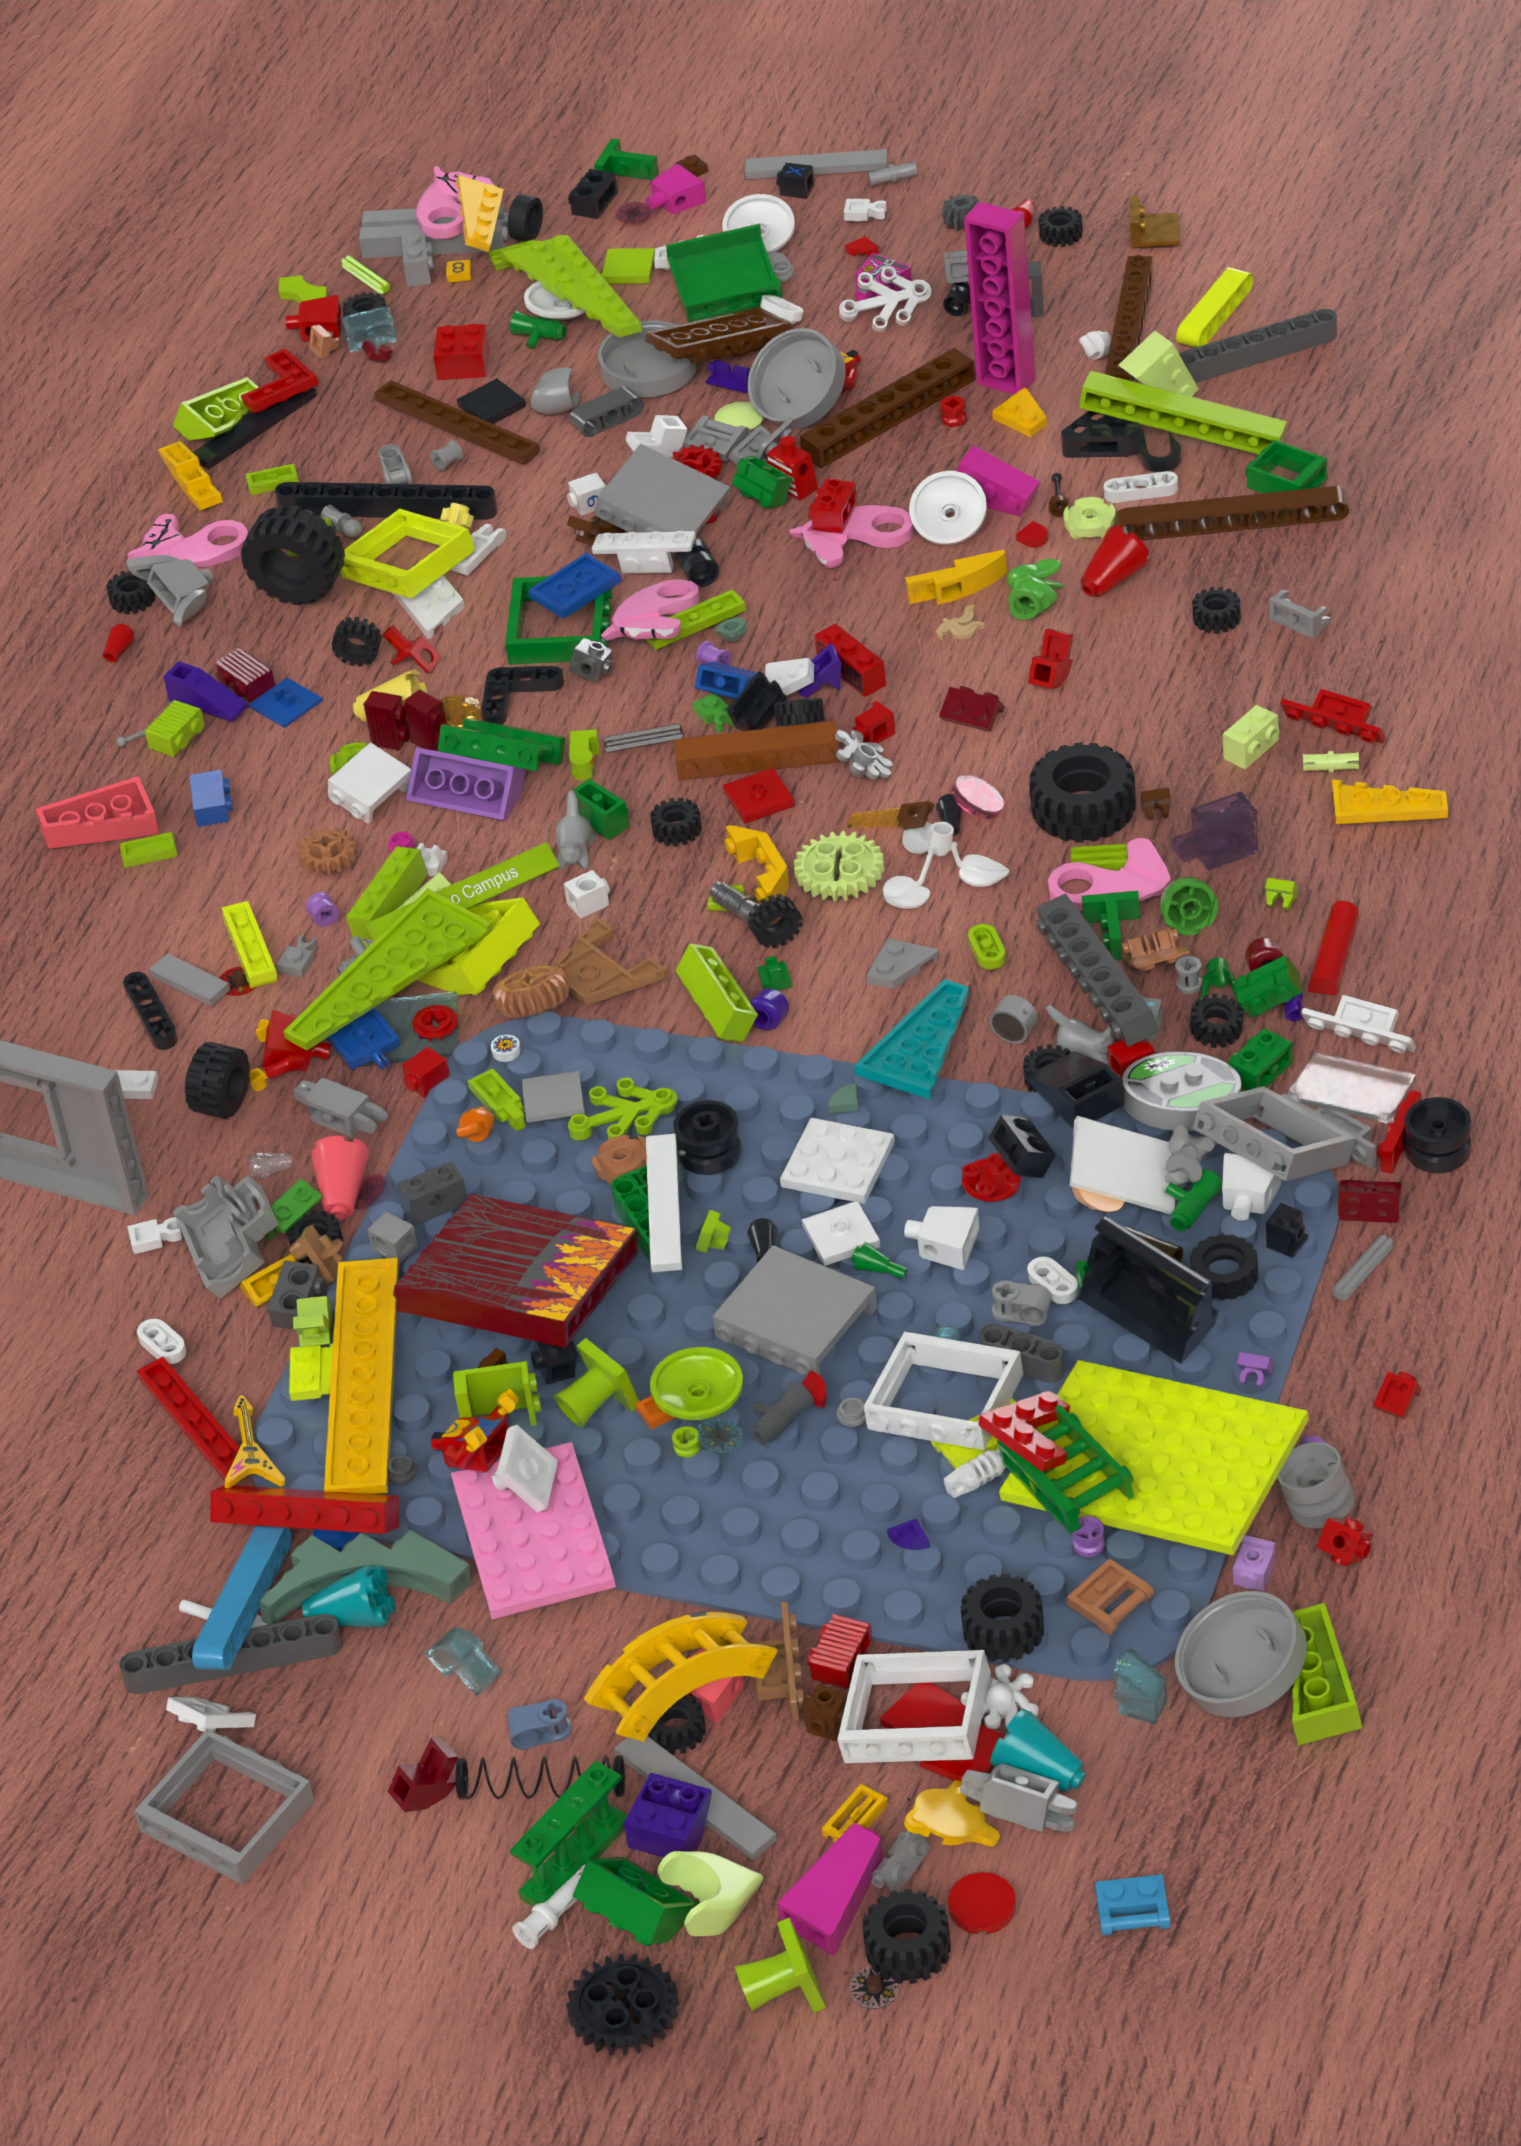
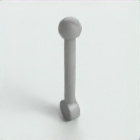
M145 730L125 738L122 736L118 737L116 743L118 746L124 747L127 742L144 736Z

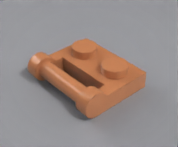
M1109 1558L1067 1596V1606L1095 1623L1101 1632L1110 1636L1118 1628L1117 1624L1142 1601L1147 1602L1154 1595V1591L1147 1582ZM1127 1589L1133 1591L1109 1615L1104 1612Z

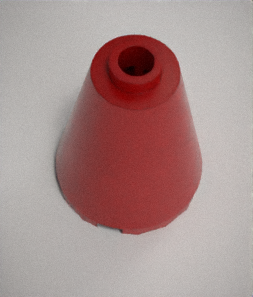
M1113 525L1106 531L1081 578L1082 590L1088 596H1102L1150 562V559H1147L1149 551L1137 535L1133 532L1129 535L1122 531L1124 527Z

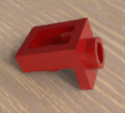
M1401 1371L1398 1372V1375L1387 1372L1373 1406L1377 1410L1405 1419L1414 1396H1419L1422 1390L1414 1376Z

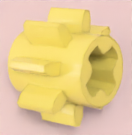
M451 503L450 508H443L440 520L464 528H471L474 516L468 513L469 507Z

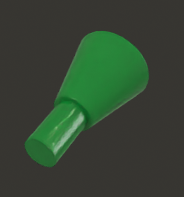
M864 1242L862 1246L857 1245L851 1258V1262L855 1263V1270L888 1273L900 1279H904L908 1268L891 1262L888 1257L867 1242Z

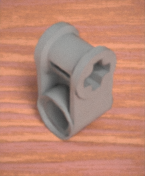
M393 444L381 447L378 455L385 484H412L410 470L400 448Z
M1011 1281L997 1282L992 1287V1297L995 1300L992 1306V1315L995 1319L1002 1322L1024 1323L1031 1326L1042 1325L1047 1318L1052 1294L1049 1289L1041 1285L1020 1284ZM1004 1305H1005V1313L1002 1312V1309H1003Z

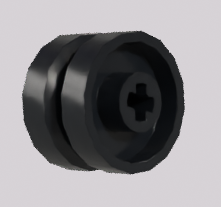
M1443 1097L1425 1098L1415 1103L1407 1111L1405 1117V1152L1407 1159L1415 1167L1433 1173L1451 1172L1461 1167L1469 1159L1471 1152V1117L1469 1111L1461 1103Z
M704 1100L684 1107L676 1115L673 1125L676 1134L678 1158L686 1170L701 1175L719 1174L732 1168L739 1161L742 1147L736 1112L731 1106L720 1101Z

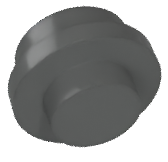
M396 1455L387 1464L388 1479L392 1483H408L417 1474L416 1464L409 1456Z

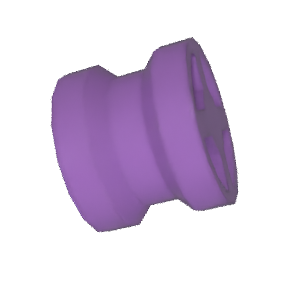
M315 893L306 902V911L312 916L317 926H330L339 917V909L333 903L328 893Z
M1083 1516L1079 1518L1081 1528L1072 1533L1073 1549L1080 1556L1094 1557L1099 1555L1105 1547L1103 1524L1096 1517Z

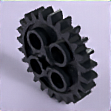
M619 1954L617 1962H612L606 1956L604 1966L601 1967L598 1963L593 1962L594 1971L592 1973L582 1970L583 1981H573L574 1990L568 1991L569 2003H566L570 2026L574 2027L576 2037H583L585 2046L594 2042L596 2052L601 2051L606 2046L611 2056L616 2048H621L623 2056L627 2055L629 2047H633L637 2053H641L640 2044L646 2043L649 2047H654L652 2038L655 2036L664 2039L663 2028L672 2029V2018L678 2017L676 2006H679L676 1984L671 1981L669 1971L663 1973L660 1963L651 1967L649 1957H646L639 1963L637 1954H633L629 1961H625L623 1954ZM608 1985H612V1987L616 1990V1994L619 2000L616 2001L615 1992ZM628 2008L630 2009L632 2019L635 2020L638 2024H634L633 2021L630 2019L627 2010Z

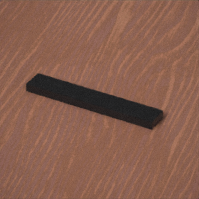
M311 387L309 391L291 396L287 401L271 405L262 412H251L238 421L231 430L217 435L192 453L198 457L201 466L211 469L317 396L316 389Z

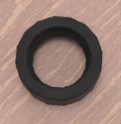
M520 194L512 201L507 225L511 238L520 241L535 240L538 236L543 220V207L539 198Z

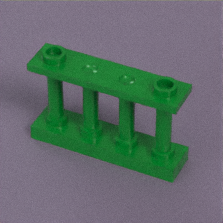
M466 718L463 721V728L445 724L441 725L438 751L538 771L539 761L556 765L562 764L565 737Z
M1061 1405L1055 1407L1059 1424L1042 1433V1435L1053 1442L1066 1435L1073 1442L1063 1449L1068 1453L1066 1462L1082 1452L1090 1460L1089 1462L1058 1480H1050L1046 1473L1055 1468L1042 1472L999 1440H997V1445L1003 1465L1069 1534H1072L1081 1528L1078 1514H1080V1509L1116 1488L1129 1500L1133 1498L1134 1493L1131 1483L1134 1482V1478L1125 1465L1121 1467L1081 1426L1079 1419L1074 1413L1069 1414ZM1099 1470L1108 1478L1075 1498L1071 1496L1067 1498L1063 1493L1064 1490Z
M595 1760L509 1850L510 1855L531 1867L532 1877L518 1891L522 1901L532 1907L538 1903L546 1902L586 1864L587 1860L598 1859L625 1831L624 1822L628 1815L611 1806L608 1799V1794L622 1780L620 1774ZM575 1830V1832L565 1841V1839ZM554 1852V1854L545 1863H543Z

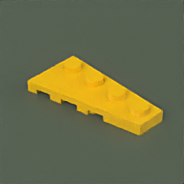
M458 175L456 186L459 188L460 212L464 220L465 245L489 252L504 189L493 184H486Z
M1332 779L1336 824L1448 818L1446 791L1411 787L1407 791H1400L1392 785H1383V789L1367 787V783L1355 782V786L1342 785V780Z

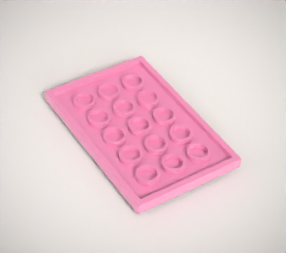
M572 1442L545 1449L558 1460L547 1509L538 1513L511 1489L507 1488L501 1491L495 1487L492 1476H495L493 1473L497 1471L499 1461H496L487 1472L464 1469L451 1473L491 1619L616 1587Z

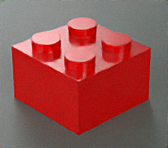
M486 324L437 327L433 355L437 380L486 377L489 357Z

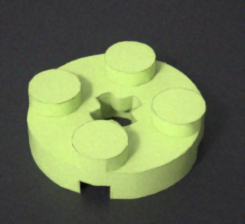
M1098 497L1080 498L1074 501V506L1070 508L1067 506L1063 513L1064 526L1069 531L1070 537L1074 539L1097 536L1103 538L1106 531L1116 523L1114 506L1111 503L1110 506L1104 504V499Z

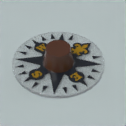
M867 1966L853 1975L849 1983V1993L853 2001L859 2006L867 2009H880L896 2000L900 1993V1984L895 1983L894 1977H891L889 1980L882 1978L881 1971L875 1973L872 1966Z

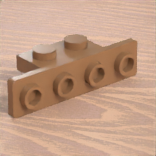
M781 1602L784 1639L753 1642V1644L766 1645L778 1650L764 1679L756 1677L758 1701L790 1697L793 1722L800 1721L799 1709H802L804 1701L803 1689L796 1688V1683H802L800 1663L794 1664V1658L800 1657L798 1638L791 1637V1633L797 1632L795 1613H789L787 1602Z

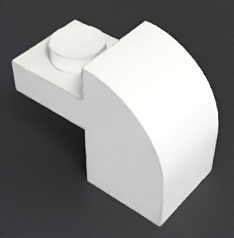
M655 415L650 432H628L625 441L633 452L640 444H643L661 454L673 457L672 452H678L683 445L687 428L678 416Z

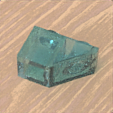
M1127 1648L1122 1660L1118 1659L1113 1669V1679H1116L1117 1683L1114 1699L1118 1700L1119 1714L1156 1724L1167 1702L1166 1679L1135 1650Z

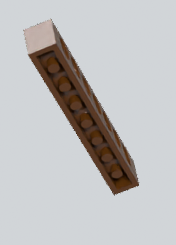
M1136 255L1128 256L1105 370L1106 375L1135 381V377L1121 368L1119 364L1142 343L1154 281L1152 256Z
M955 348L945 352L800 435L801 449L808 452L812 463L822 469L975 381L974 360Z

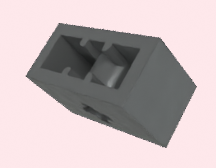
M452 1161L397 1183L402 1208L414 1226L455 1210L467 1200L464 1180Z

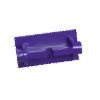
M718 360L711 361L708 365V371L711 372V375L705 382L706 384L748 393V377L751 368L734 365L733 371H731L730 364Z

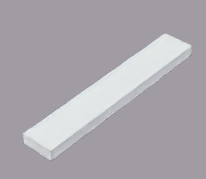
M676 1134L646 1136L652 1273L682 1270Z

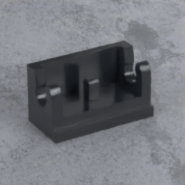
M758 671L728 708L727 713L735 728L741 731L763 729L775 714L774 704L784 702L787 696L775 680L770 683L765 674Z

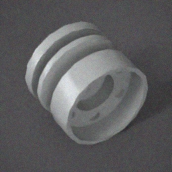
M1312 1442L1292 1449L1277 1476V1481L1294 1521L1303 1527L1322 1528L1325 1526L1327 1518L1343 1519L1350 1513L1355 1499L1353 1488L1346 1475V1469L1336 1448L1327 1443Z

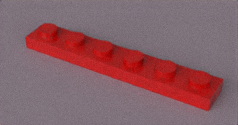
M164 1357L137 1370L139 1380L225 1481L240 1449L237 1443Z

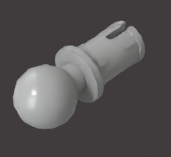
M332 505L323 508L321 517L330 518L332 525L335 526L338 532H343L346 537L351 539L361 535L363 529L362 524L358 520L351 519L348 513H342Z

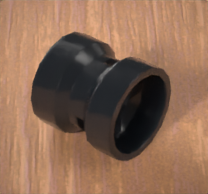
M964 282L954 283L943 301L945 311L953 316H962L971 303L970 286Z

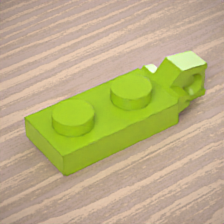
M493 1068L467 1081L469 1089L494 1114L497 1120L499 1119L500 1122L507 1120L516 1132L527 1127L524 1122L523 1112L525 1110L521 1098Z

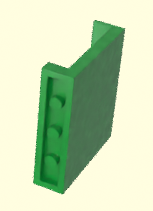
M760 223L666 245L668 265L688 323L760 307L763 295H773L782 298L781 283L779 278L775 277L761 237Z

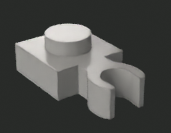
M302 934L297 940L298 945L296 947L288 946L276 964L278 972L304 977L315 960L314 951L318 947L316 937H313L309 943H306L305 935Z

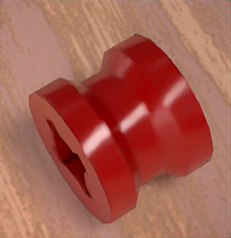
M948 396L941 400L940 408L943 412L941 420L944 425L958 427L966 422V412L964 411L966 406L965 400L962 397Z

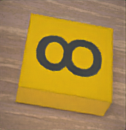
M471 260L447 262V283L470 281Z

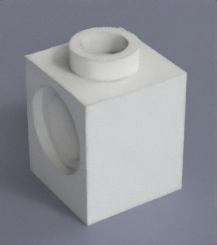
M593 870L564 883L567 904L580 919L609 906V885L604 878H599Z

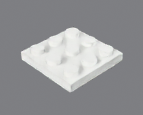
M810 1118L780 1178L781 1187L852 1202L858 1201L865 1204L895 1143L894 1134Z

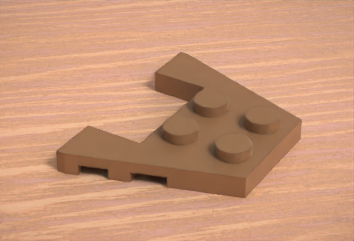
M596 917L591 922V928L587 932L583 931L578 937V943L573 949H567L554 964L557 967H561L566 974L570 984L569 994L584 1006L663 980L668 977L667 969L655 959L649 957L627 971L600 951L598 947L615 937L614 929L599 917Z

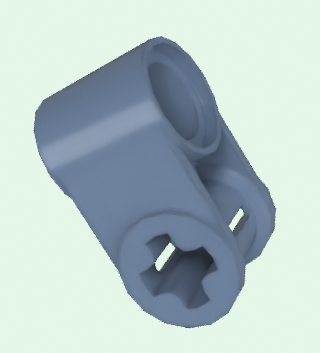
M550 1699L536 1704L517 1706L509 1710L507 1713V1723L511 1745L516 1749L523 1750L567 1739L572 1732V1725L567 1718L568 1710L565 1703L558 1699ZM552 1708L555 1709L556 1716H553ZM555 1725H557L559 1733H556Z

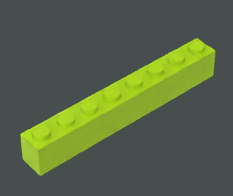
M1094 371L1089 372L1082 386L1079 408L1255 454H1260L1274 440L1283 443L1287 421Z

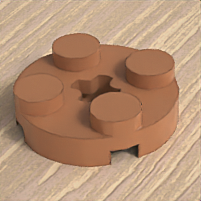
M621 1135L604 1142L598 1148L599 1154L596 1157L593 1155L592 1163L598 1177L608 1181V1184L611 1186V1183L617 1177L646 1166L645 1138L637 1136V1140L630 1139L629 1135Z

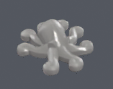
M852 730L849 735L844 731H837L835 739L843 742L846 747L844 750L839 749L836 756L840 761H848L850 759L849 769L852 776L865 777L867 775L870 779H876L878 776L883 779L890 777L891 771L889 769L893 764L889 759L881 756L883 753L881 745L873 742L863 743L864 737L857 730Z

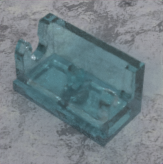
M388 306L341 317L345 330L344 335L350 352L362 350V344L366 340H371L375 346L397 341L394 321Z

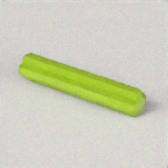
M349 255L346 258H342V267L381 295L391 291L389 282Z

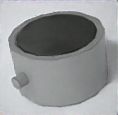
M1016 995L1003 997L989 1016V1024L992 1031L1002 1040L1013 1044L1024 1042L1038 1023L1036 1009L1026 999Z

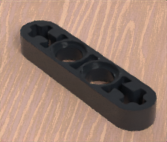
M142 972L128 974L123 980L126 995L153 1046L159 1050H167L174 1047L178 1041L175 1026L149 978ZM135 985H138L141 989L137 991ZM143 1000H153L149 1004H139ZM156 1016L162 1017V1018H161L160 1020H158V1021H154V1022L148 1021V1020H149L150 1018H152V1017H156ZM164 1031L165 1036L163 1037L159 1032Z

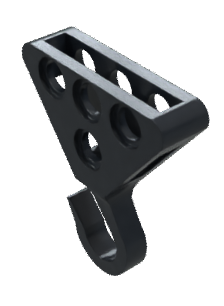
M1090 410L1061 431L1062 454L1066 458L1129 457L1132 454H1137L1143 467L1154 472L1172 470L1181 463L1182 459L1181 445L1174 439L1171 433H1169L1171 454L1164 457H1155L1149 454L1147 450L1144 431L1140 423ZM1094 415H1104L1098 420L1092 419ZM1078 427H1086L1081 433L1074 431ZM1080 442H1089L1086 446H1080Z

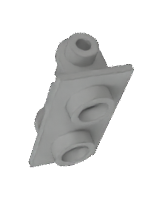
M908 1830L899 1833L897 1840L888 1851L890 1859L884 1858L877 1869L873 1870L872 1884L878 1888L888 1886L891 1892L897 1890V1893H900L931 1849L925 1837L920 1834H913Z

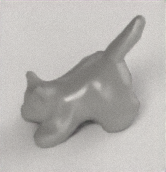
M570 790L568 793L567 813L558 821L556 826L555 841L559 847L557 861L560 865L557 868L558 870H563L571 864H576L581 869H587L590 865L587 846H592L596 839L595 830L589 820L578 813L577 797L573 790Z
M1051 1005L1046 1007L1050 1017L1060 1025L1054 1049L1057 1045L1062 1046V1051L1067 1048L1070 1050V1053L1077 1052L1108 1065V1057L1106 1056L1108 1054L1107 1046L1117 1042L1113 1040L1110 1027L1103 1032H1099L1089 1027L1082 1020L1068 1019Z
M1176 1125L1169 1141L1171 1156L1168 1158L1165 1167L1168 1172L1165 1176L1166 1183L1172 1182L1180 1188H1184L1189 1181L1192 1183L1199 1182L1202 1177L1200 1163L1214 1149V1141L1205 1135L1196 1138L1188 1134L1185 1125Z

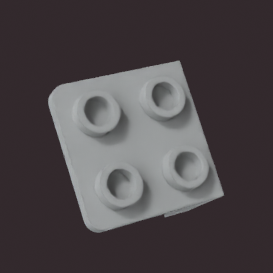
M788 418L772 434L759 425L731 451L728 458L738 465L741 458L754 455L767 463V453L780 444L782 437L792 434L793 431L790 428L794 421Z

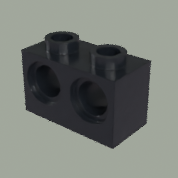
M589 169L569 194L568 201L571 204L572 215L598 219L618 194L616 174Z
M1001 1115L988 1137L1014 1175L1043 1178L1056 1156L1032 1121L1026 1117Z

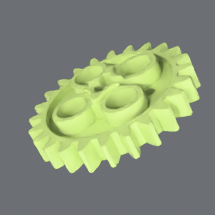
M842 831L840 836H836L834 832H831L828 838L821 834L820 841L810 839V846L802 845V852H797V859L794 860V873L798 886H803L804 892L811 891L812 897L821 894L822 900L832 896L833 901H836L838 896H842L846 901L850 894L858 898L859 891L868 893V886L876 887V880H881V873L884 872L883 853L880 851V846H875L874 840L867 841L866 835L857 838L856 832H853L850 836H846L845 831ZM841 851L842 858L840 859V866H839L838 856H839V852ZM838 869H840V877L837 881L836 874L838 873Z

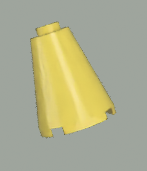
M416 669L409 670L357 696L356 702L353 703L355 716L357 718L360 717L362 722H367L363 704L371 691L402 696L403 704L405 699L419 689L427 693L425 683H419L416 677L420 676V673Z

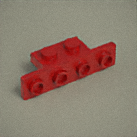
M1321 688L1312 707L1282 699L1280 702L1285 715L1292 720L1300 721V719L1310 721L1312 725L1318 728H1325L1327 726L1345 736L1350 734L1359 736L1360 739L1368 743H1374L1375 741L1384 743L1386 739L1381 728L1365 723L1372 709L1368 702Z

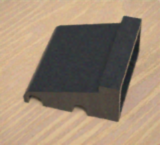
M1108 1216L1103 1217L1095 1226V1230L1099 1234L1091 1243L1087 1265L1091 1268L1084 1275L1079 1299L1182 1364L1216 1323L1219 1310L1212 1307V1282Z

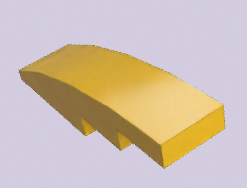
M181 441L158 449L161 458L179 486L200 511L223 502L221 493L211 484L210 476L200 467L198 457Z

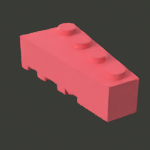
M139 776L35 809L39 828L48 849L159 834L155 811Z

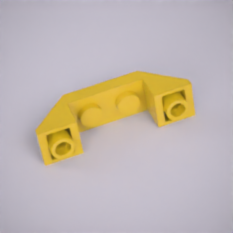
M733 825L726 826L727 838L724 839V844L728 854H733L738 864L756 858L759 864H764L766 873L756 876L758 888L754 889L758 904H762L760 900L763 898L768 901V896L770 895L776 898L777 894H782L784 897L790 887L787 865L768 834Z

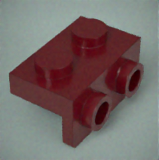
M960 686L959 689L949 687L939 717L948 722L991 732L997 713H1003L1005 707L995 694L984 692L983 695L977 694L974 690L965 686Z

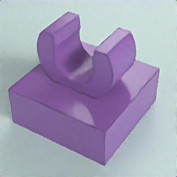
M1239 1352L1237 1365L1242 1370L1240 1382L1246 1385L1248 1377L1251 1374H1256L1258 1376L1256 1385L1262 1388L1265 1384L1264 1374L1272 1376L1275 1363L1270 1357Z

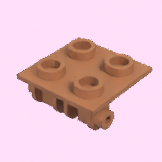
M1170 927L1155 931L1156 936L1154 932L1149 933L1152 949H1150L1145 934L1141 935V937L1125 939V943H1121L1122 953L1128 954L1127 957L1122 958V961L1136 969L1139 968V971L1153 969L1156 967L1155 963L1165 960L1166 963H1174L1183 955L1190 954V950L1174 942V940L1179 939L1176 929H1170Z

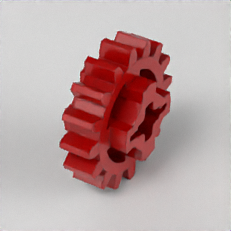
M691 445L689 448L681 447L680 453L672 452L673 457L670 458L715 480L716 475H721V457H719L718 451L713 452L712 447L704 449V445H700L699 448Z

